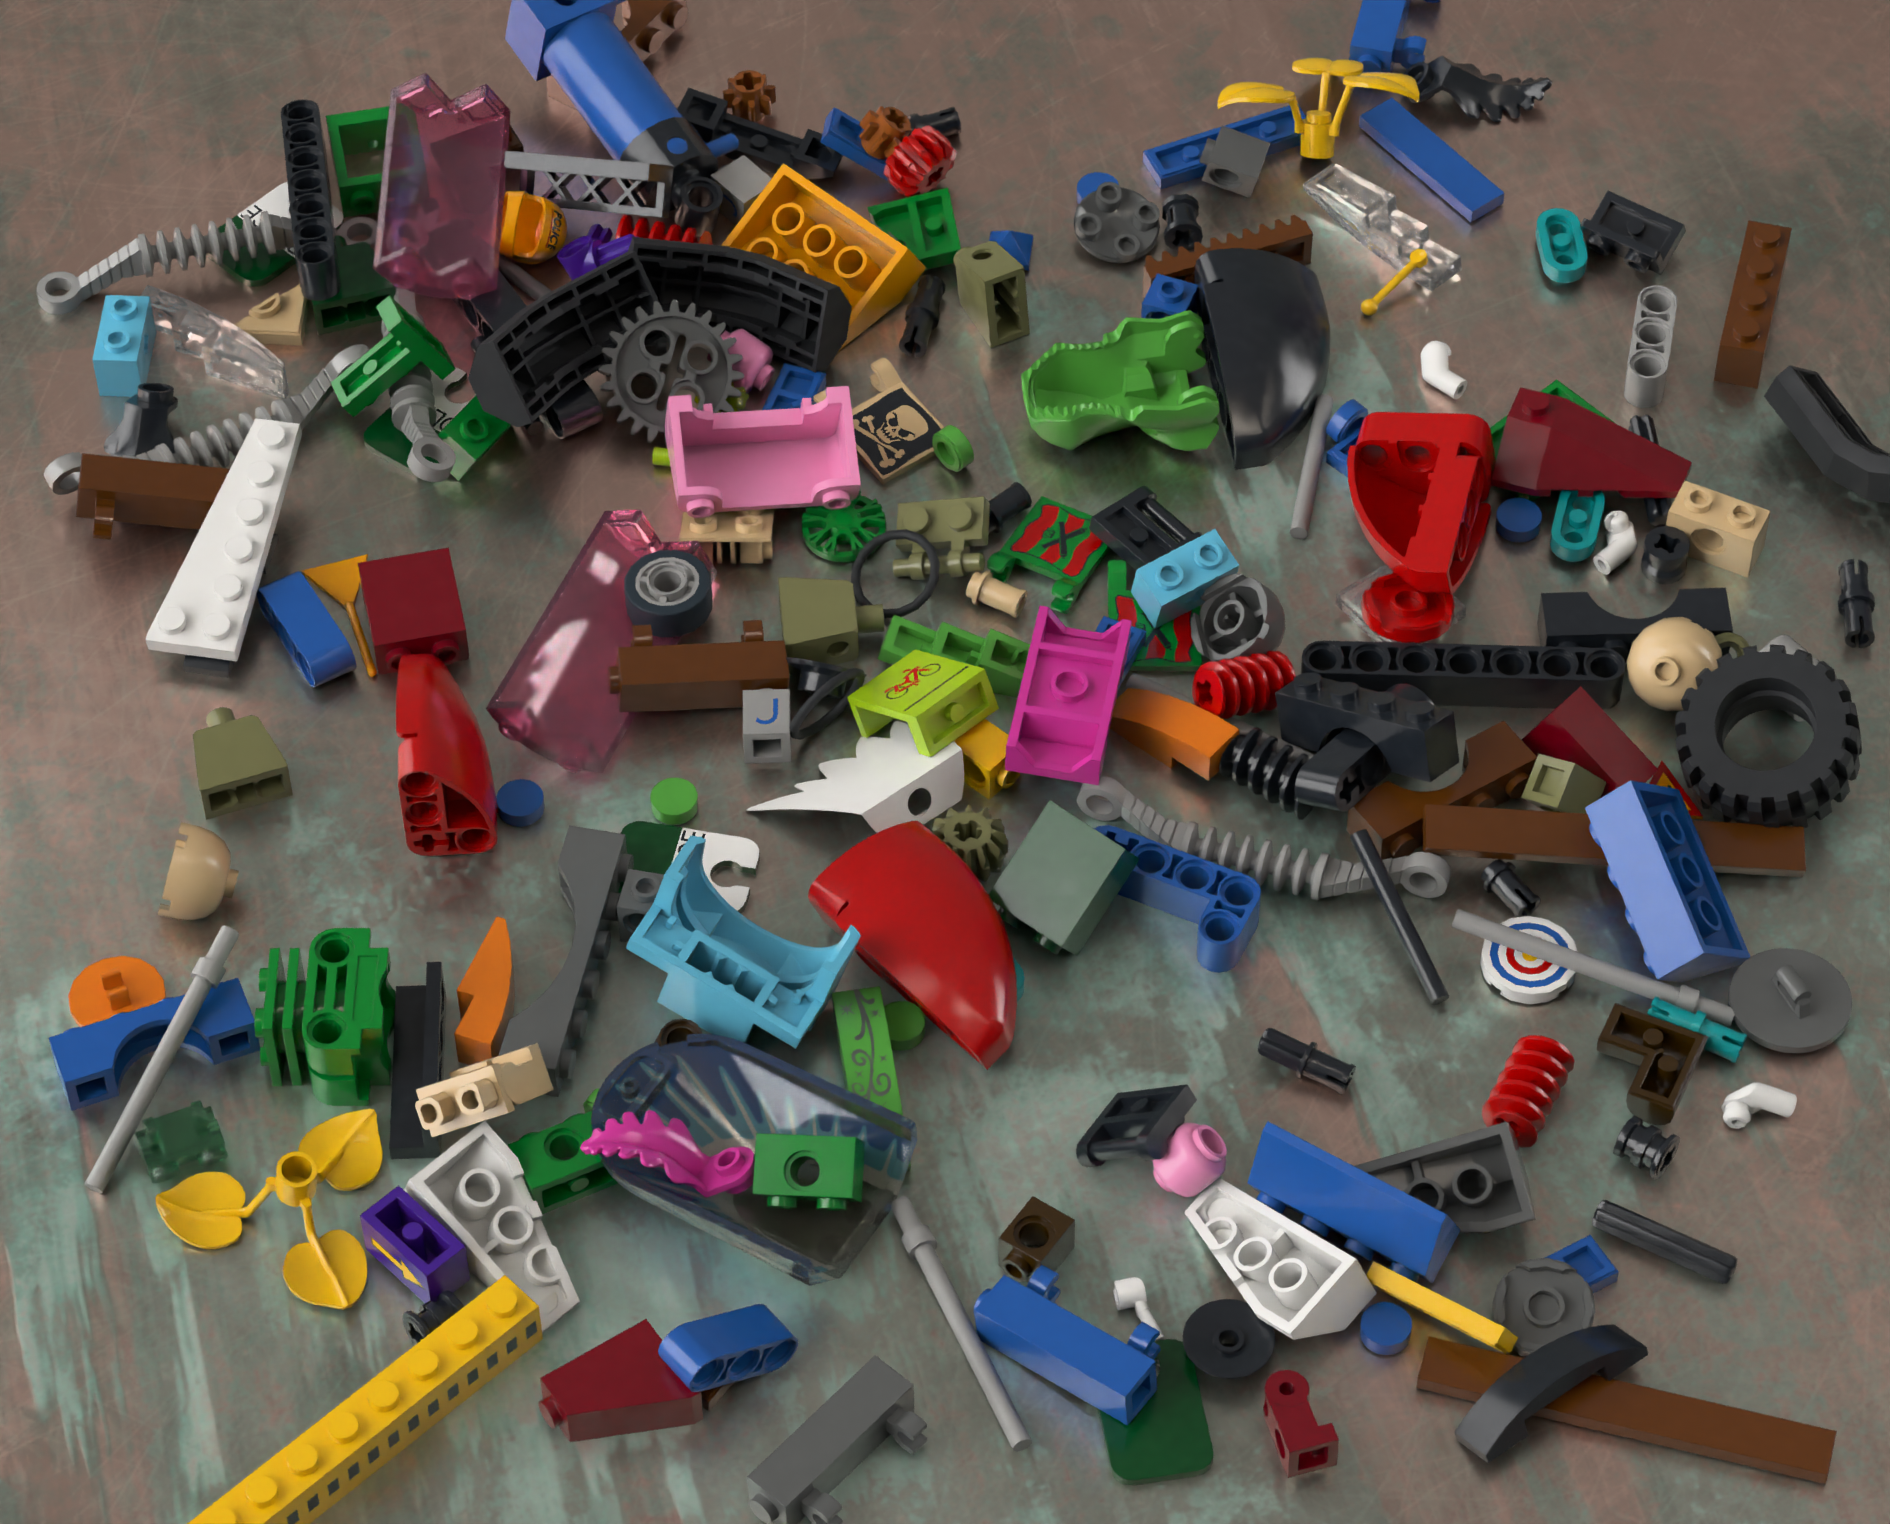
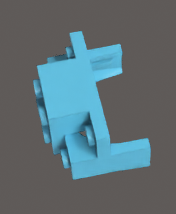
M690 836L664 874L653 905L630 937L626 949L668 973L658 997V1003L683 1018L693 1021L700 1028L734 1048L742 1051L757 1026L792 1047L797 1048L806 1032L812 1030L831 1000V994L835 992L861 934L854 926L850 925L841 941L836 945L830 947H810L788 941L761 928L734 909L716 891L703 868L702 859L706 839Z

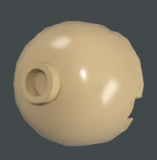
M1684 617L1663 618L1644 628L1633 641L1627 659L1628 679L1636 695L1649 706L1664 711L1683 710L1681 699L1687 688L1698 689L1695 677L1704 668H1709L1712 672L1718 668L1716 659L1722 657V650L1709 630L1703 629L1697 623L1691 622L1690 619Z
M181 822L178 834L187 835L186 841L176 839L162 899L170 900L171 902L170 906L160 903L158 915L176 920L194 921L206 918L215 912L222 897L232 899L239 871L230 869V851L225 841L217 834L200 826Z

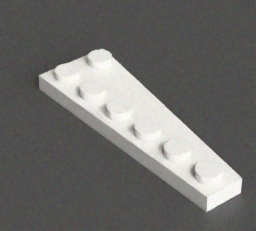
M258 418L254 420L147 633L145 640L148 650L238 661L302 437L300 424Z

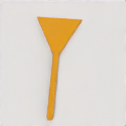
M368 554L302 570V574L346 609L367 673L370 677L376 676L377 670L355 609L361 585L358 563L366 562Z

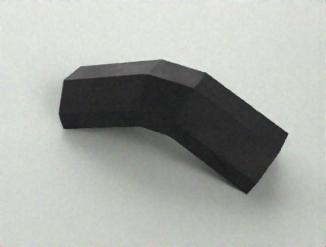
M640 237L632 238L628 251L636 252L664 312H669L672 300H677L679 312L682 313L686 312L691 303H695V317L700 319L707 311L710 310L712 312L709 325L712 328L724 322L726 326L723 332L728 331L732 333L737 329H744L768 345L774 355L815 373L827 369L847 339L852 306L839 286L768 256L733 247Z
M630 250L539 298L516 313L478 346L468 380L483 411L515 427L532 423L572 386L598 371L599 366L611 364L612 360L601 354L603 348L616 349L617 347L609 338L610 332L614 331L624 335L625 330L620 322L623 317L635 324L638 322L636 308L641 307L650 316L652 315L654 301L659 302L635 251ZM656 333L650 334L645 338L644 345L646 346L663 336Z
M1789 365L1776 376L1764 395L1766 400L1827 478L1867 500L1890 503V454L1872 444L1818 372Z

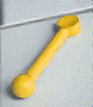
M1416 249L1411 252V261L1372 299H1366L1362 302L1361 311L1365 315L1371 316L1375 314L1378 310V304L1415 268L1424 267L1428 263L1425 250Z

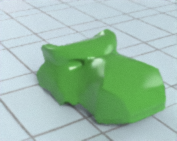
M1190 310L1161 319L1126 317L1114 331L1103 335V341L1085 344L1055 343L1021 375L1025 409L1031 428L1047 442L1070 451L1100 436L1132 426H1139L1142 431L1153 439L1174 449L1183 451L1206 449L1219 430L1218 418L1216 417L1220 410L1215 390L1205 385L1190 388L1187 377L1188 373L1203 367L1206 363L1205 352L1198 348L1205 337L1201 317Z

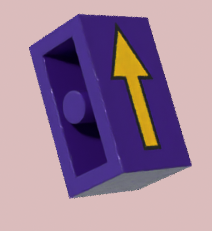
M399 1185L360 1215L366 1250L424 1303L430 1300L431 1302H437L440 1293L445 1290L454 1293L470 1280L465 1245Z

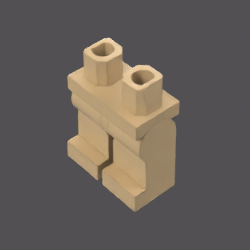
M536 1043L449 1072L451 1078L416 1090L419 1101H416L415 1107L422 1128L425 1130L429 1129L431 1136L435 1137L510 1113L515 1110L514 1106L525 1103L554 1089L539 1045Z

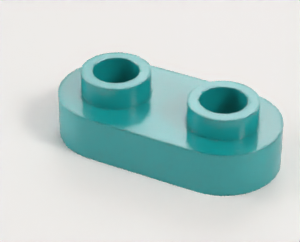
M1561 208L1549 209L1539 215L1535 237L1542 268L1546 276L1556 282L1571 283L1579 280L1585 274L1588 255L1578 217L1571 211Z
M1577 490L1561 491L1550 536V548L1557 557L1566 561L1577 562L1585 560L1593 554L1604 511L1605 497L1602 491H1594L1593 497H1578Z

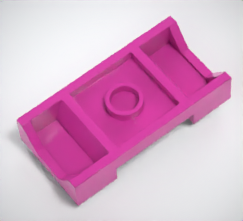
M1039 606L1006 744L1005 770L1099 786L1111 719L1130 646L1132 620L1122 619L1103 633L1066 627L1049 607Z

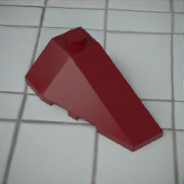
M1520 387L1506 419L1491 479V486L1532 496H1550L1551 490H1577L1578 497H1593L1594 491H1618L1623 497L1676 498L1684 481L1687 480L1692 462L1564 397Z

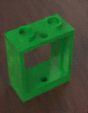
M410 103L326 116L329 144L343 218L417 207L423 202L428 201L425 173ZM407 147L411 169L348 178L344 156ZM383 200H388L386 203H381Z

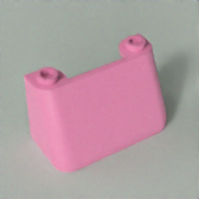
M849 386L826 387L825 400L812 405L811 398H802L800 408L713 413L712 403L703 404L702 411L697 410L692 405L691 395L668 396L665 435L677 506L681 511L687 512L690 517H708L714 512L824 506L827 509L837 510L849 506L851 501L859 495L861 483Z

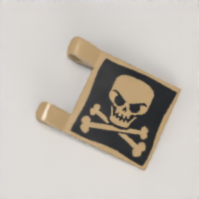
M881 358L871 364V370L875 373L870 376L871 384L881 393L852 408L857 457L884 485L935 456L932 438L944 426L901 381L890 361L886 358ZM826 390L813 396L816 404L825 400Z

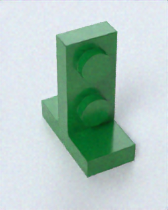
M390 295L376 306L390 333L331 382L342 408L352 417H355L365 407L373 404L384 391L400 378L405 377L420 361L442 380L456 369L444 345Z

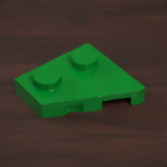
M948 188L867 207L871 223L907 247L926 267L925 270L953 264V258L957 251L961 249V243Z

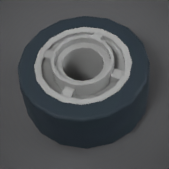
M659 550L647 554L631 565L624 578L627 614L633 625L651 624L653 636L660 638L680 637L691 633L707 621L713 609L710 573L704 562L690 553L679 550Z

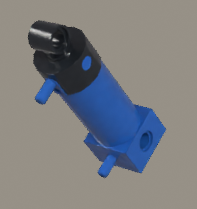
M511 0L505 40L534 80L539 81L551 75L554 77L613 160L672 165L673 178L670 212L675 210V223L680 225L683 233H685L688 227L696 228L697 237H701L704 231L711 233L717 225L723 201V192L720 186L711 180L710 175L718 170L717 158L738 149L739 141L734 134L729 133L706 144L693 125L682 116L614 23L617 4L627 0ZM628 179L631 185L636 181ZM649 181L637 193L649 208L656 207L658 182Z

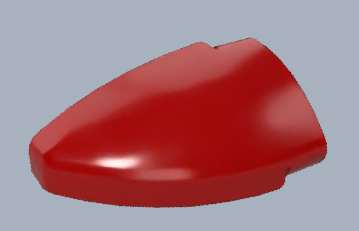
M1374 412L1364 418L1356 445L1349 446L1347 458L1348 483L1355 516L1377 556L1396 575L1421 592L1453 594L1468 574L1483 540L1492 510L1490 504L1481 502L1485 501L1489 496L1491 479L1496 463L1491 430L1483 418L1472 414Z
M425 653L402 655L397 677L396 733L398 737L404 738V741L398 747V789L407 846L413 853L421 856L487 852L497 844L498 809L490 760L478 720L461 688L440 658L433 654Z
M910 821L884 829L864 839L842 854L817 876L809 889L808 899L822 920L842 938L850 925L854 926L861 934L854 949L860 959L904 999L918 1006L926 1018L988 1070L1009 1049L1013 1041L1017 1010V977L1012 949L1004 922L991 897L970 866L921 822Z

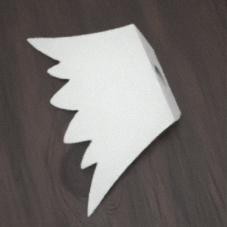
M896 720L890 730L891 738L873 736L859 738L856 745L857 758H843L820 763L818 765L819 769L827 779L796 784L794 787L803 792L770 800L750 807L746 811L795 809L860 814L876 833L910 821H919L924 825L962 800L964 787L963 752L953 741L932 757L919 754L908 724ZM924 788L931 795V805L928 810L915 816L908 809V799L916 789Z

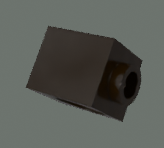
M1032 1196L999 1237V1266L1003 1268L1008 1276L1018 1282H1029L1033 1273L1041 1265L1055 1272L1074 1249L1075 1219ZM1028 1245H1039V1246H1041V1247H1038V1248H1030V1247H1027V1246H1028Z

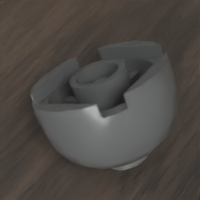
M1232 574L1220 578L1205 590L1201 596L1205 603L1201 607L1199 615L1194 612L1191 619V638L1198 652L1212 661H1220L1225 658L1233 659L1237 656H1250L1253 653L1266 654L1270 650L1276 651L1286 629L1285 614L1278 597L1269 588L1254 578H1247L1242 574Z

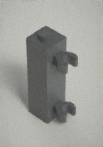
M875 1355L747 1476L749 1506L753 1513L766 1524H771L772 1522L774 1524H798L805 1516L808 1517L812 1524H842L843 1520L837 1515L842 1510V1506L829 1495L831 1491L890 1435L894 1437L903 1449L913 1455L927 1442V1438L921 1433L927 1428V1424L914 1413V1385Z

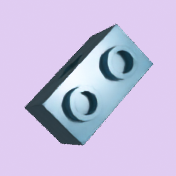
M106 295L92 359L100 396L132 397L138 393V385L147 383L156 337L150 296Z
M1213 529L1138 568L1131 594L1154 629L1204 604L1205 601L1201 599V596L1205 590L1220 578L1237 574L1240 565L1216 529Z

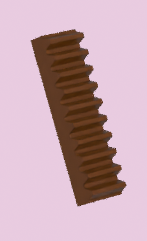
M1292 215L1290 225H1286L1280 219L1275 220V227L1272 230L1264 224H1259L1258 234H1254L1247 228L1243 229L1242 238L1240 239L1232 233H1227L1225 243L1213 237L1210 238V247L1208 248L1200 242H1195L1193 252H1189L1183 246L1178 247V256L1175 257L1167 251H1163L1161 261H1157L1148 255L1145 258L1143 268V297L1145 298L1157 273L1194 284L1197 259L1204 253L1216 249L1243 248L1269 251L1286 256L1304 266L1311 264L1313 232L1305 220L1303 221L1298 216Z

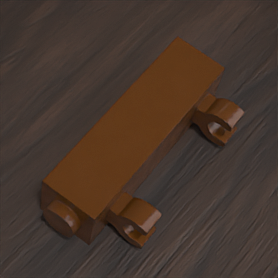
M82 453L76 517L94 519L93 538L111 540L113 521L200 530L230 469Z
M762 620L743 621L744 635H741V642L653 646L651 624L632 625L633 640H630V647H617L616 664L607 668L609 694H617L619 713L743 707V690H760L764 688L788 689L790 675L786 660L785 641H764Z

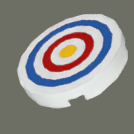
M1524 916L1510 918L1500 923L1577 951L1575 941L1566 930L1548 919ZM1484 940L1480 960L1484 979L1490 986L1493 984L1501 990L1500 995L1511 1001L1525 1004L1549 1002L1559 997V992L1565 990L1567 986L1569 989L1575 980V971L1492 941Z

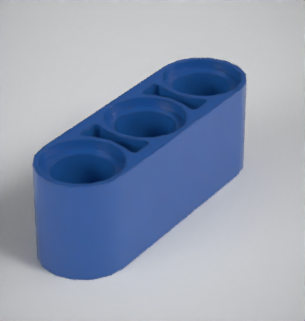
M300 571L258 588L256 596L266 620L311 687L315 688L357 669L355 656L347 639Z
M756 1304L677 1326L661 1342L658 1355L692 1392H701L779 1369L796 1352L798 1339L766 1305Z

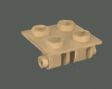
M775 509L714 512L712 515L703 518L690 517L687 512H683L679 536L681 551L694 555L704 563H713V542H717V563H722L723 542H730L731 563H736V542H740V563L763 564L764 559H772L773 557L771 537Z

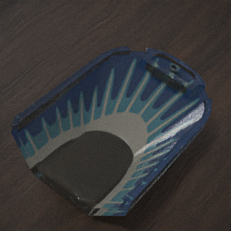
M688 1034L687 1041L671 1043L660 1047L657 1042H654L625 1058L613 1069L601 1085L596 1095L591 1115L592 1133L596 1128L604 1131L606 1121L611 1118H615L620 1124H623L622 1116L625 1112L629 1111L635 1114L640 1124L643 1123L645 1113L648 1110L655 1111L665 1126H668L672 1118H677L687 1126L701 1152L709 1157L732 1147H748L755 1154L756 1133L857 1137L864 1141L862 1203L847 1202L846 1211L816 1209L817 1201L798 1200L797 1209L767 1207V1199L753 1194V1185L738 1194H729L724 1191L705 1198L695 1188L671 1181L665 1172V1168L645 1167L641 1164L640 1157L621 1159L618 1156L619 1153L610 1157H605L602 1152L598 1154L608 1173L629 1192L809 1286L839 1279L844 1275L891 1211L892 1202L898 1197L918 1140L916 1123L911 1119L746 1043L711 1034ZM816 1160L806 1161L799 1168L798 1179L802 1186L812 1185L818 1179L820 1168Z

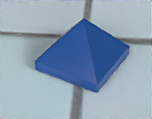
M1010 230L991 231L989 241H996L1022 264L1024 270H1029L1034 235Z

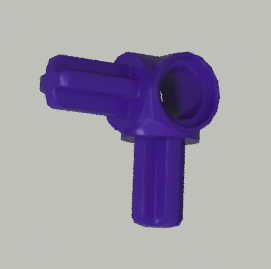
M594 224L586 236L579 237L566 244L558 252L557 258L572 281L628 252L632 238L637 236L628 234L610 241L613 236L609 227L603 228L600 224Z

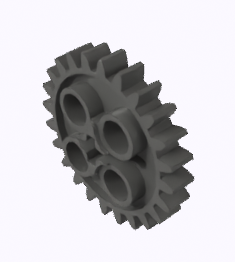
M672 300L669 312H663L660 303L654 301L652 315L650 316L641 307H638L635 310L638 322L634 324L625 317L621 319V325L625 330L624 335L614 331L610 332L609 338L617 345L616 349H602L601 354L612 360L611 364L602 365L598 368L599 373L608 375L611 379L600 385V391L614 393V397L607 402L606 407H621L623 411L616 421L619 424L629 418L633 420L634 423L630 433L633 436L642 427L648 429V443L654 440L657 433H662L665 445L667 446L665 435L667 403L663 411H659L656 408L666 378V374L660 372L659 368H667L671 362L679 335L686 337L683 352L677 366V372L683 374V379L676 378L668 396H674L676 392L683 389L690 390L697 396V410L702 411L703 404L712 403L713 413L718 411L733 412L734 409L726 401V398H739L742 392L731 386V383L744 378V373L732 370V365L739 363L743 357L739 354H729L728 351L737 340L735 337L722 340L720 334L723 332L726 324L723 322L712 328L709 325L712 315L710 310L700 319L695 317V303H691L686 312L682 313L679 312L677 300ZM656 333L664 336L669 344L668 352L662 356L649 354L644 345L645 338L648 335ZM695 347L704 348L711 356V365L704 370L694 369L688 363V351ZM638 376H647L655 384V394L647 399L638 398L632 392L631 381Z

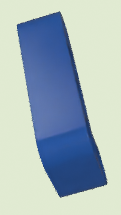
M1103 825L1094 828L1140 858L1118 892V895L1198 924L1196 955L1200 965L1208 971L1216 973L1227 972L1238 964L1259 923L1261 889L1255 879L1115 826Z

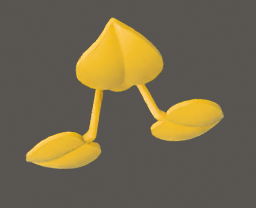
M1306 58L1294 61L1292 70L1302 74L1322 75L1319 108L1318 110L1307 111L1305 119L1301 117L1294 92L1284 90V87L1280 85L1261 82H1238L1227 86L1218 97V109L1239 102L1289 103L1295 122L1294 133L1301 134L1300 155L1307 158L1326 159L1334 157L1335 136H1339L1340 124L1355 87L1385 90L1409 97L1416 102H1419L1420 93L1416 80L1409 75L1390 72L1362 73L1363 63L1354 60L1340 59L1331 61L1325 58ZM1330 75L1344 77L1343 84L1346 85L1333 120L1332 113L1326 111Z
M363 1109L344 1113L312 1128L301 1140L298 1151L289 1152L279 1159L276 1166V1177H268L266 1185L246 1207H244L245 1191L241 1184L231 1175L215 1171L195 1174L171 1189L157 1194L155 1197L156 1207L168 1228L183 1241L198 1248L220 1249L232 1245L240 1239L242 1234L241 1218L252 1216L273 1191H276L277 1197L284 1204L292 1207H301L306 1235L309 1242L293 1246L285 1257L283 1276L287 1287L296 1297L310 1304L341 1310L351 1308L360 1299L366 1286L367 1259L365 1252L358 1240L345 1230H331L318 1238L315 1231L311 1200L316 1193V1184H320L324 1179L337 1190L352 1191L365 1187L377 1177L382 1165L383 1150L378 1131L376 1111L374 1109Z

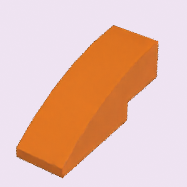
M1128 688L1116 699L1110 724L1112 731L1172 769L1180 762L1208 781L1219 772V763L1223 752L1228 744L1239 735L1237 727L1192 703L1170 695Z
M496 916L457 988L460 1018L462 1020L454 1036L458 1062L467 1065L499 1056L509 1020L513 1018L515 982L511 943L506 919Z

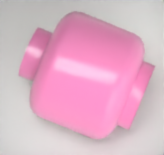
M737 329L732 333L724 331L720 335L722 340L734 337L737 340L728 349L729 354H739L743 357L739 363L732 365V370L744 373V378L732 382L731 386L742 392L741 395L749 393L754 387L760 391L763 390L775 372V368L770 365L773 357L772 349L744 329ZM708 353L707 360L711 362V356Z
M1183 1123L1167 1138L1168 1148L1165 1156L1162 1159L1152 1160L1154 1178L1161 1188L1182 1197H1194L1225 1172L1227 1149L1222 1137L1212 1127L1196 1123Z

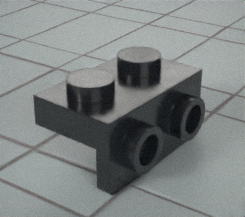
M1610 191L1606 192L1591 221L1584 218L1580 225L1586 241L1585 244L1593 251L1608 256L1611 252L1624 258V262L1636 271L1646 273L1649 269L1660 275L1663 273L1686 232L1684 224Z

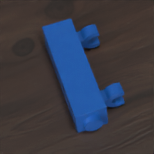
M1411 0L1362 1L1349 54V60L1363 63L1362 73H1392L1394 63H1400L1404 68L1408 69L1417 62L1425 61V55L1423 54L1427 39L1420 36H1410L1401 39ZM1424 0L1429 3L1440 2V0Z
M1041 1265L1033 1273L1027 1287L1003 1275L992 1289L988 1288L981 1293L975 1303L973 1313L975 1316L976 1332L983 1343L1128 1426L1157 1391L1156 1364L1154 1359L1159 1354L1161 1346L1154 1343V1341L1160 1335V1331L1141 1322L1132 1332L1127 1344L1093 1326L1054 1303L1061 1293L1060 1289L1053 1285L1058 1280L1059 1274L1046 1266Z

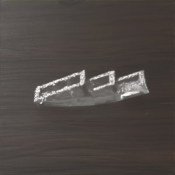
M1332 163L1304 183V190L1340 226L1398 272L1411 261V252L1416 249L1425 250L1428 263L1424 267L1415 268L1407 277L1431 292L1462 270L1461 256L1429 240L1428 226L1398 210L1396 195L1336 163Z
M147 285L140 296H150L155 328L157 331L173 335L176 351L203 359L206 375L281 399L287 398L289 389L285 364L256 338L224 317L188 299Z

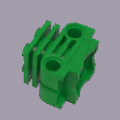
M333 928L319 933L312 940L309 948L306 980L300 948H290L287 980L285 978L280 948H270L268 968H260L259 992L265 991L264 1008H256L254 1026L256 1038L264 1039L263 1047H260L261 1066H269L273 1086L283 1085L286 1055L292 1086H302L305 1053L313 1094L317 1100L325 1105L369 1106L371 1086H391L392 1059L388 1052V1043L394 1029L396 993L387 979L391 966L389 948H370L371 928Z

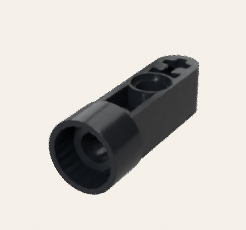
M1395 684L1385 691L1395 694L1396 697L1416 702L1426 701L1433 704L1423 691L1409 684ZM1345 728L1301 767L1295 782L1296 797L1302 804L1346 812L1385 779L1392 770L1382 751L1371 739L1359 731Z

